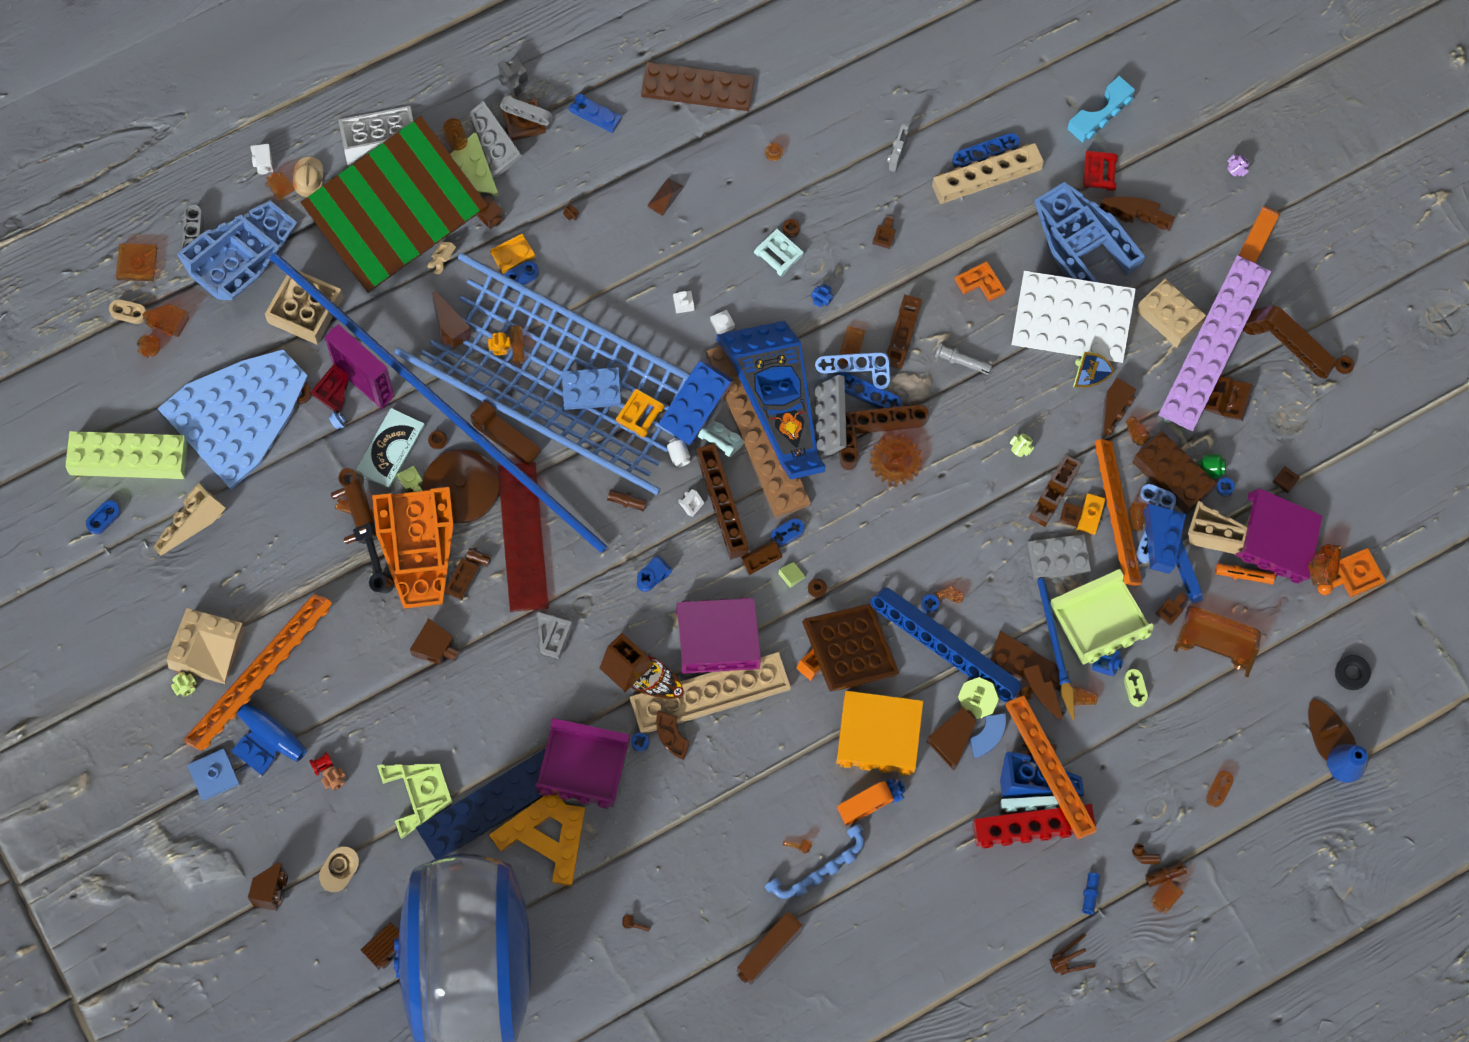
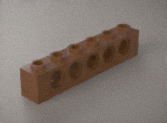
M714 443L697 448V460L729 558L731 560L749 553V546L716 445Z

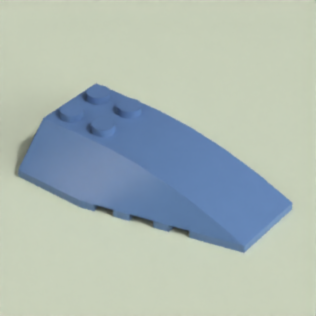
M270 200L249 210V213L243 216L235 217V220L231 222H224L212 231L209 229L203 232L178 252L177 256L191 278L218 300H233L261 276L271 262V255L279 251L297 226V222Z

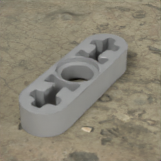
M504 97L500 104V108L505 112L541 125H549L552 119V114L549 111L511 97Z

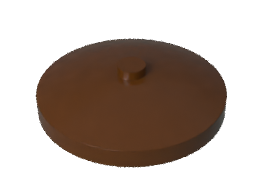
M453 450L437 457L427 468L422 483L423 491L435 488H450L453 523L457 524L470 523L485 516L493 508L499 495V479L494 466L486 457L471 450Z

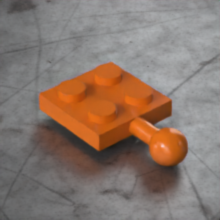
M1366 548L1334 562L1333 567L1339 578L1332 581H1320L1317 590L1321 595H1329L1333 588L1343 584L1349 597L1352 598L1384 584L1386 580L1369 549Z

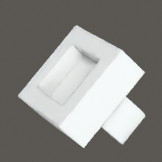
M691 291L673 294L676 314L694 311Z
M691 489L690 492H685V498L683 500L679 499L678 502L687 515L693 517L702 507L704 501L697 491Z

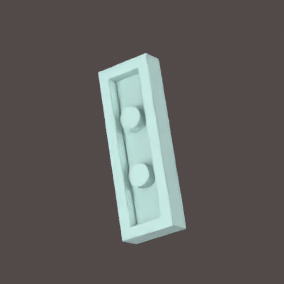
M1055 796L1001 799L999 804L1000 812L1005 811L1006 814H1014L1020 810L1031 812L1037 811V809L1047 810L1060 807Z

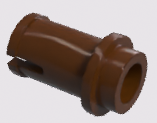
M469 548L466 559L488 567L492 555L479 552L476 548Z

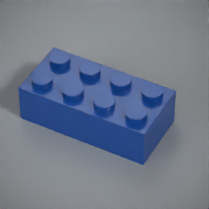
M700 360L662 417L659 425L688 445L694 444L700 431L705 427L735 380L705 360Z

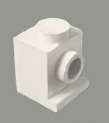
M269 144L250 146L253 155V167H257L258 174L263 175L273 172L272 154Z

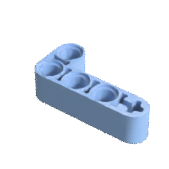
M884 352L824 355L819 357L815 363V367L820 373L872 370L873 384L879 389L886 388L891 381L890 359ZM877 356H883L886 359L884 366L876 364ZM859 357H864L867 360L865 367L858 366L857 359ZM832 358H835V369H832L833 365L827 366L826 369H823V366H820V363L823 362V359H825L827 363L833 362ZM840 358H845L848 361L847 368L839 367L838 361ZM878 375L886 376L887 383L884 385L878 384Z
M1152 484L1143 486L1138 497L1140 504L1145 507L1151 504L1173 510L1176 503V497L1173 493ZM1144 493H1150L1152 498L1145 497ZM1162 500L1169 501L1170 505H1164ZM1146 531L1136 551L1137 560L1141 563L1149 562L1148 552L1147 554L1143 553L1146 545H1148Z

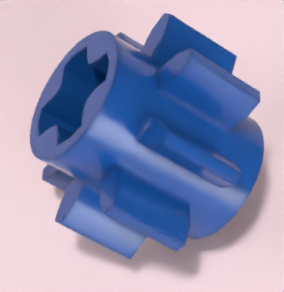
M826 284L821 287L817 285L811 294V298L814 299L813 304L819 308L824 305L828 306L834 297V294L831 293L832 288Z
M895 778L887 779L886 783L894 797L892 803L904 799L902 794L905 793L906 789L903 782L899 779L895 780Z

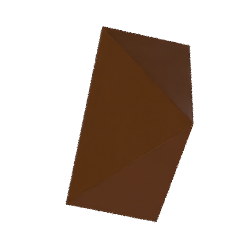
M667 178L647 206L663 216L682 191L683 186Z

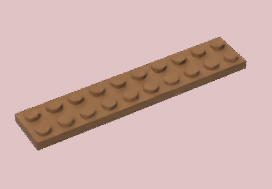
M720 346L707 350L706 354L710 364L735 380L724 397L740 436L744 440L745 448L774 517L778 518L810 506L811 502L801 479L790 480L783 470L732 362Z

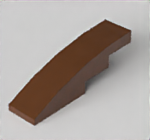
M1068 455L1064 456L1032 510L1029 519L1046 527L1082 465L1081 462Z

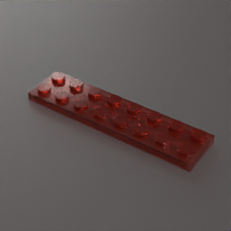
M532 462L530 465L527 463L515 464L538 484L536 462ZM498 465L510 612L549 609L539 498L506 468Z

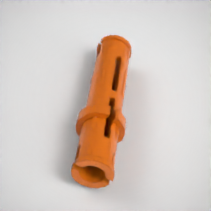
M1217 563L1215 575L1232 577L1233 580L1238 578L1274 584V573L1242 568L1236 564L1231 566Z

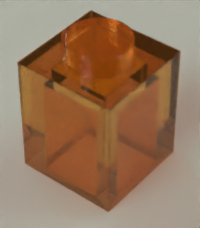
M1168 879L1150 902L1153 903L1152 906L1158 912L1167 914L1184 892Z

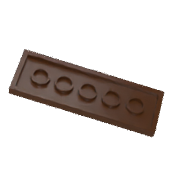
M646 62L641 97L749 112L754 76Z

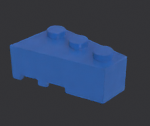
M1148 504L1143 510V515L1146 522L1145 531L1148 538L1147 547L1150 569L1169 574L1175 568L1186 514Z

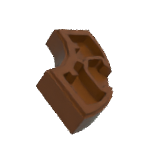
M657 711L656 729L660 741L671 754L684 760L690 741L683 738L678 732L676 725L677 716Z

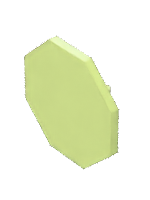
M981 677L965 682L958 696L961 706L966 711L970 710L976 719L993 714L999 701L994 684Z

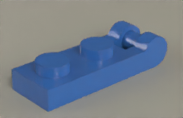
M580 93L576 95L575 102L568 108L571 113L611 133L615 131L622 119L621 115L587 99Z

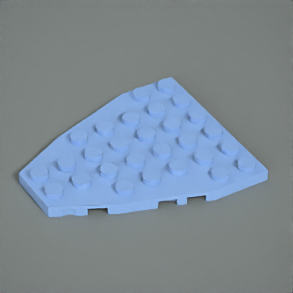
M284 350L240 361L188 383L157 409L180 435L185 436L190 446L232 490L261 465L266 452L272 448L273 441L277 435H280L291 418L296 401L300 398L302 388L308 381V376Z

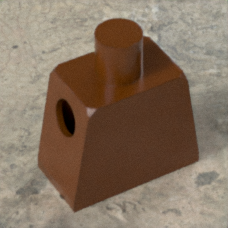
M429 618L410 648L412 656L441 665L446 657L456 661L460 654L459 650L452 647L454 644L453 636Z

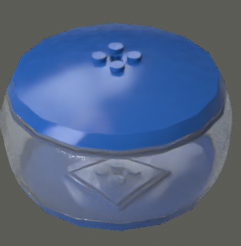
M460 853L444 856L414 868L404 897L399 938L394 939V949L397 957L394 958V970H396V978H400L404 1009L414 1042H516L528 1005L531 982V955L526 905L512 866L503 861L482 855Z

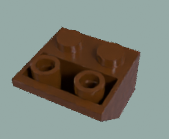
M621 633L608 645L600 665V670L626 692L653 664L640 648Z
M281 863L274 864L252 879L248 899L254 907L277 911L278 906L282 905L284 895L281 892L283 886L287 885L288 874H286L287 872Z

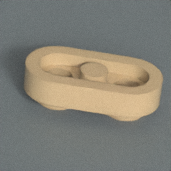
M118 299L109 305L111 316L117 320L140 324L147 317V312L141 304Z

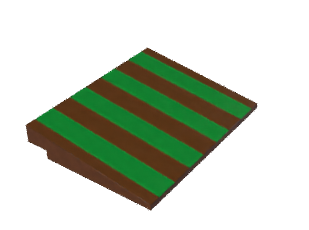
M422 116L415 119L300 202L367 293L371 292L488 207Z

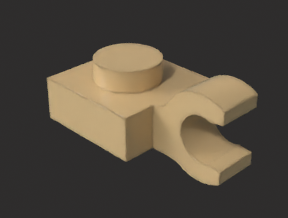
M440 242L431 256L433 258L432 261L428 263L427 267L434 268L436 265L434 274H441L443 262H447L452 257L456 246L451 242Z

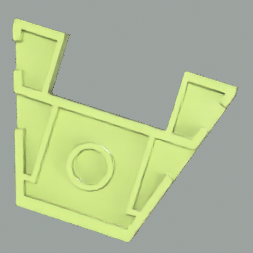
M440 764L377 766L383 784L400 778L404 779L412 803L414 814L395 820L401 839L452 803Z

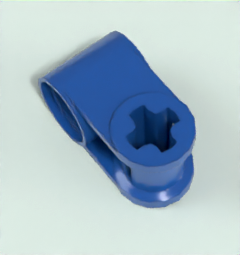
M659 555L656 556L638 573V589L643 592L650 591L659 582L667 578L673 569Z

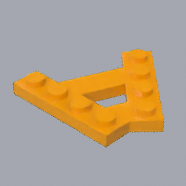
M559 795L543 796L489 834V837L500 852L516 841H520L555 862L552 883L572 886L585 807L566 805L558 797ZM550 817L562 824L559 843L535 828Z

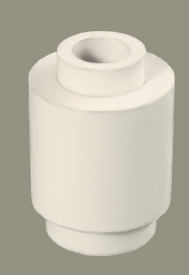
M679 438L670 440L667 449L672 463L676 467H683L689 464L690 454L686 443Z

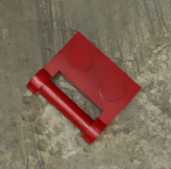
M1086 151L1083 187L1101 188L1108 191L1116 190L1115 169L1118 155L1115 153ZM1104 161L1109 162L1108 181L1103 180Z

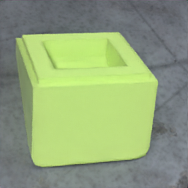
M794 562L779 569L778 574L789 588L805 578V575Z

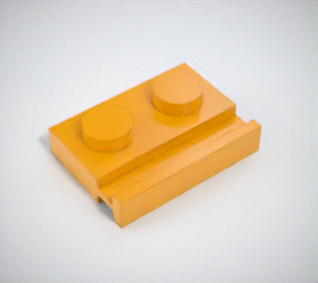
M523 234L490 249V254L493 256L502 274L535 258V254Z

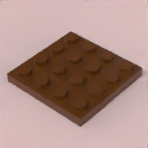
M871 603L805 618L802 621L830 692L895 677L899 674Z

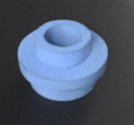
M333 411L332 415L329 416L332 425L336 429L344 428V422H346L344 416L340 412Z

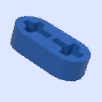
M792 519L772 531L771 540L776 539V534L779 536L784 535L782 541L779 539L775 541L778 547L787 545L803 534V522L799 519ZM792 525H795L796 527L800 526L799 531H791Z

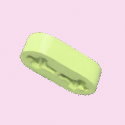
M1128 670L1124 677V683L1129 701L1133 706H1143L1148 698L1143 676L1139 670ZM1131 675L1138 678L1135 682L1136 686H1134L1132 680H1129ZM1136 690L1138 691L1139 696H1143L1141 698V701H1138L1137 698L1134 699L1136 695Z

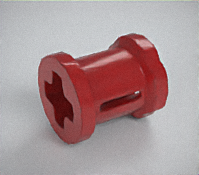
M327 752L315 760H309L316 776L320 772L334 766Z

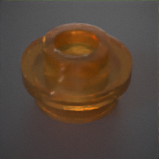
M771 143L765 148V156L771 161H777L783 155V149L777 143Z

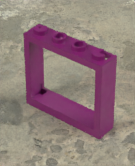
M339 324L330 328V332L325 336L332 364H335L349 374V381L382 409L395 397L388 368Z

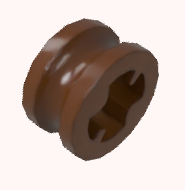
M788 219L783 223V232L787 237L793 238L799 234L800 226L798 221ZM789 225H793V231H789Z

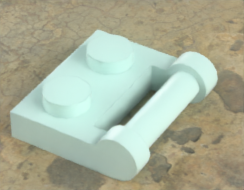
M776 229L755 249L754 254L762 257L782 277L804 255V252ZM769 248L785 263L781 265L765 250Z
M713 421L706 428H702L698 435L702 440L706 439L712 444L715 443L716 447L723 450L728 457H731L744 445V440L737 433L731 432L723 424Z

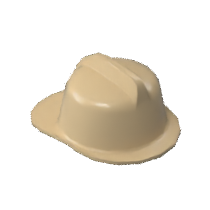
M314 157L300 159L295 164L293 173V187L295 191L301 196L308 197L322 187L323 165L320 160Z
M338 847L327 857L319 872V881L325 890L339 892L349 883L359 866L358 855L352 848Z

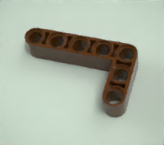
M1271 305L1252 310L1243 328L1245 333L1256 335L1271 332L1315 375L1323 379L1329 376L1337 364L1335 358L1283 309Z
M923 405L845 412L846 422L849 424L846 426V439H849L851 443L846 444V448L839 450L842 468L852 470L857 465L858 450L855 434L923 427L927 423L928 409ZM921 414L924 418L918 419L915 415ZM903 416L905 420L901 421L898 420L896 417ZM885 418L886 422H879L877 419ZM863 419L866 420L868 423L861 424L859 420ZM850 456V457H852L854 460H853V461H846V460H845V457Z

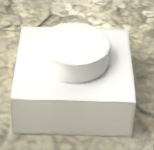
M727 310L710 317V321L717 334H722L735 328V324Z

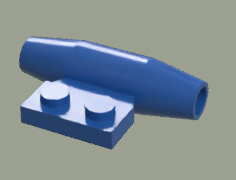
M249 703L242 705L238 709L237 715L252 732L243 736L232 752L259 774L264 776L274 763L277 752L296 762H299L305 756L307 749L292 732L268 713Z

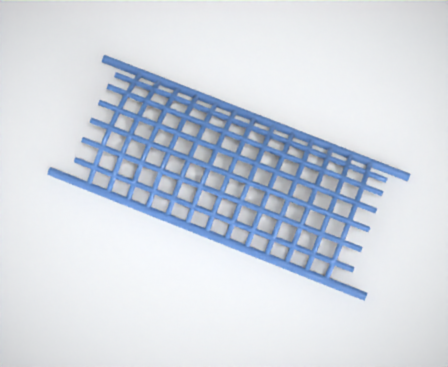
M460 253L458 256L459 260L488 275L484 286L471 279L467 281L468 284L481 290L476 302L462 295L459 298L460 301L473 307L466 319L461 318L471 328L478 331V335L473 342L468 340L463 342V344L469 346L463 356L451 350L450 345L445 347L431 340L430 344L443 352L436 357L422 349L420 354L433 360L430 364L399 347L396 348L394 354L475 398L486 401L501 412L658 495L661 488L636 476L631 471L635 469L649 477L651 472L640 467L638 463L645 459L658 466L660 462L646 455L652 445L668 452L666 446L655 440L661 430L673 435L654 420L652 425L658 428L651 438L647 436L642 438L616 422V419L606 415L610 407H605L602 412L595 408H584L575 417L564 411V403L559 408L549 403L548 400L554 392L563 397V391L557 387L562 381V372L568 371L573 361L586 367L584 370L599 369L592 365L598 353L610 359L606 368H612L614 362L627 368L620 380V390L624 387L631 392L635 391L636 388L625 383L632 370L643 376L637 388L638 390H642L647 379L659 385L654 397H652L659 401L658 398L663 388L675 393L676 397L690 376V373L477 260ZM492 277L504 283L500 294L488 289ZM508 286L520 292L516 303L504 297ZM485 293L497 299L492 311L480 306ZM524 294L536 300L532 312L520 306ZM501 301L513 307L508 320L495 314ZM540 303L553 309L548 320L536 314ZM476 310L489 315L482 328L470 322ZM517 310L529 316L524 328L512 323ZM556 312L569 318L564 329L552 323ZM493 318L505 324L501 333H506L508 327L521 333L515 344H511V351L505 360L494 355L493 351H487L477 346L483 334L492 339L493 333L486 329ZM533 319L545 324L540 337L528 331ZM573 320L585 326L581 337L568 331ZM549 327L562 333L556 346L544 340ZM589 329L601 335L597 346L584 340ZM525 335L537 341L531 353L518 347ZM565 336L578 342L572 354L560 348ZM605 337L617 343L613 355L601 349ZM541 344L553 350L547 362L534 356ZM582 344L594 350L588 363L576 357ZM622 346L634 352L629 363L617 357ZM473 349L485 355L479 364L467 359ZM515 351L527 357L521 369L509 363ZM557 352L569 358L563 371L551 365ZM447 353L459 359L454 366L442 360ZM638 355L650 361L646 372L633 366ZM489 358L501 364L495 373L483 367ZM531 360L544 366L537 377L525 371ZM463 362L475 368L470 375L458 369ZM438 363L449 370L445 373L434 366ZM654 363L666 369L662 381L650 375ZM505 367L517 372L511 382L499 376ZM547 369L560 375L553 386L541 380ZM481 371L491 378L484 383L474 376ZM455 372L465 379L460 381L452 377L451 374ZM671 372L683 378L679 389L666 383ZM522 375L534 381L528 390L516 385V382ZM495 380H498L507 385V387L501 392L490 385ZM472 381L481 386V388L477 390L467 385V383ZM537 384L550 390L544 399L532 393ZM513 388L524 395L519 400H516L506 394ZM488 390L498 396L493 399L483 392ZM528 397L540 403L535 410L523 404ZM503 398L514 405L510 408L499 401ZM621 402L619 407L623 409L625 404ZM662 403L665 406L664 409L668 410L670 406ZM546 406L556 411L552 418H549L539 411ZM648 406L637 426H642L653 406ZM520 407L531 414L527 417L516 411V409ZM586 410L599 416L593 425L581 420ZM560 415H563L572 420V422L566 427L555 420ZM537 416L547 423L542 425L532 420V418ZM602 419L615 425L609 434L597 428ZM577 423L589 429L584 436L572 430ZM553 425L563 430V432L561 434H558L557 432L549 429V427ZM619 427L631 433L626 443L613 437ZM593 432L605 438L600 445L588 439ZM570 434L578 438L579 441L575 443L565 436ZM635 436L648 442L642 452L630 446ZM609 441L622 447L617 454L605 448ZM585 442L596 448V450L592 452L581 445ZM625 450L638 456L634 462L621 456ZM602 451L613 458L609 461L599 456L598 453ZM618 460L628 465L629 468L625 470L614 463Z

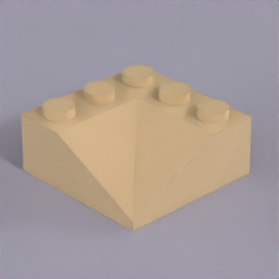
M298 271L337 307L340 306L344 299L340 288ZM286 275L265 313L269 324L316 345L319 344L334 317L288 275Z
M186 608L166 659L169 669L185 672L186 674L191 673L193 676L225 684L245 634L243 623Z

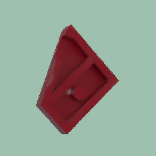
M333 364L310 394L331 410L342 413L349 374Z

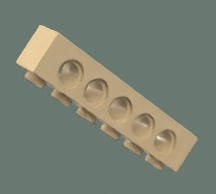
M1035 143L1031 145L1025 144L1019 149L1007 150L1001 155L990 156L984 161H975L969 164V166L957 167L948 173H939L933 177L932 187L939 203L943 204L1040 171L1044 161ZM1018 159H1022V160H1024L1025 162H1019V161H1017V160H1018ZM1000 165H1006L1007 168H1002ZM983 171H989V172H991V173H990V174H986V173H984ZM967 176H971V177H973L974 179L970 180V179H967L966 177H967ZM950 182H955L957 185H951Z

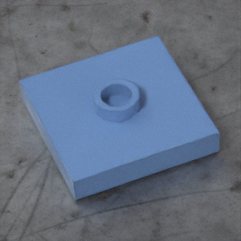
M224 749L187 765L202 801L240 785Z

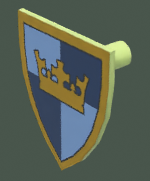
M1083 352L1082 358H1078L1075 361L1079 368L1073 387L1083 388L1097 385L1108 379L1115 371L1111 363L1100 354Z

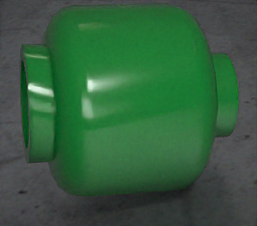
M1205 454L1202 460L1198 461V466L1212 479H1220L1223 474H1226V459H1223L1220 454Z

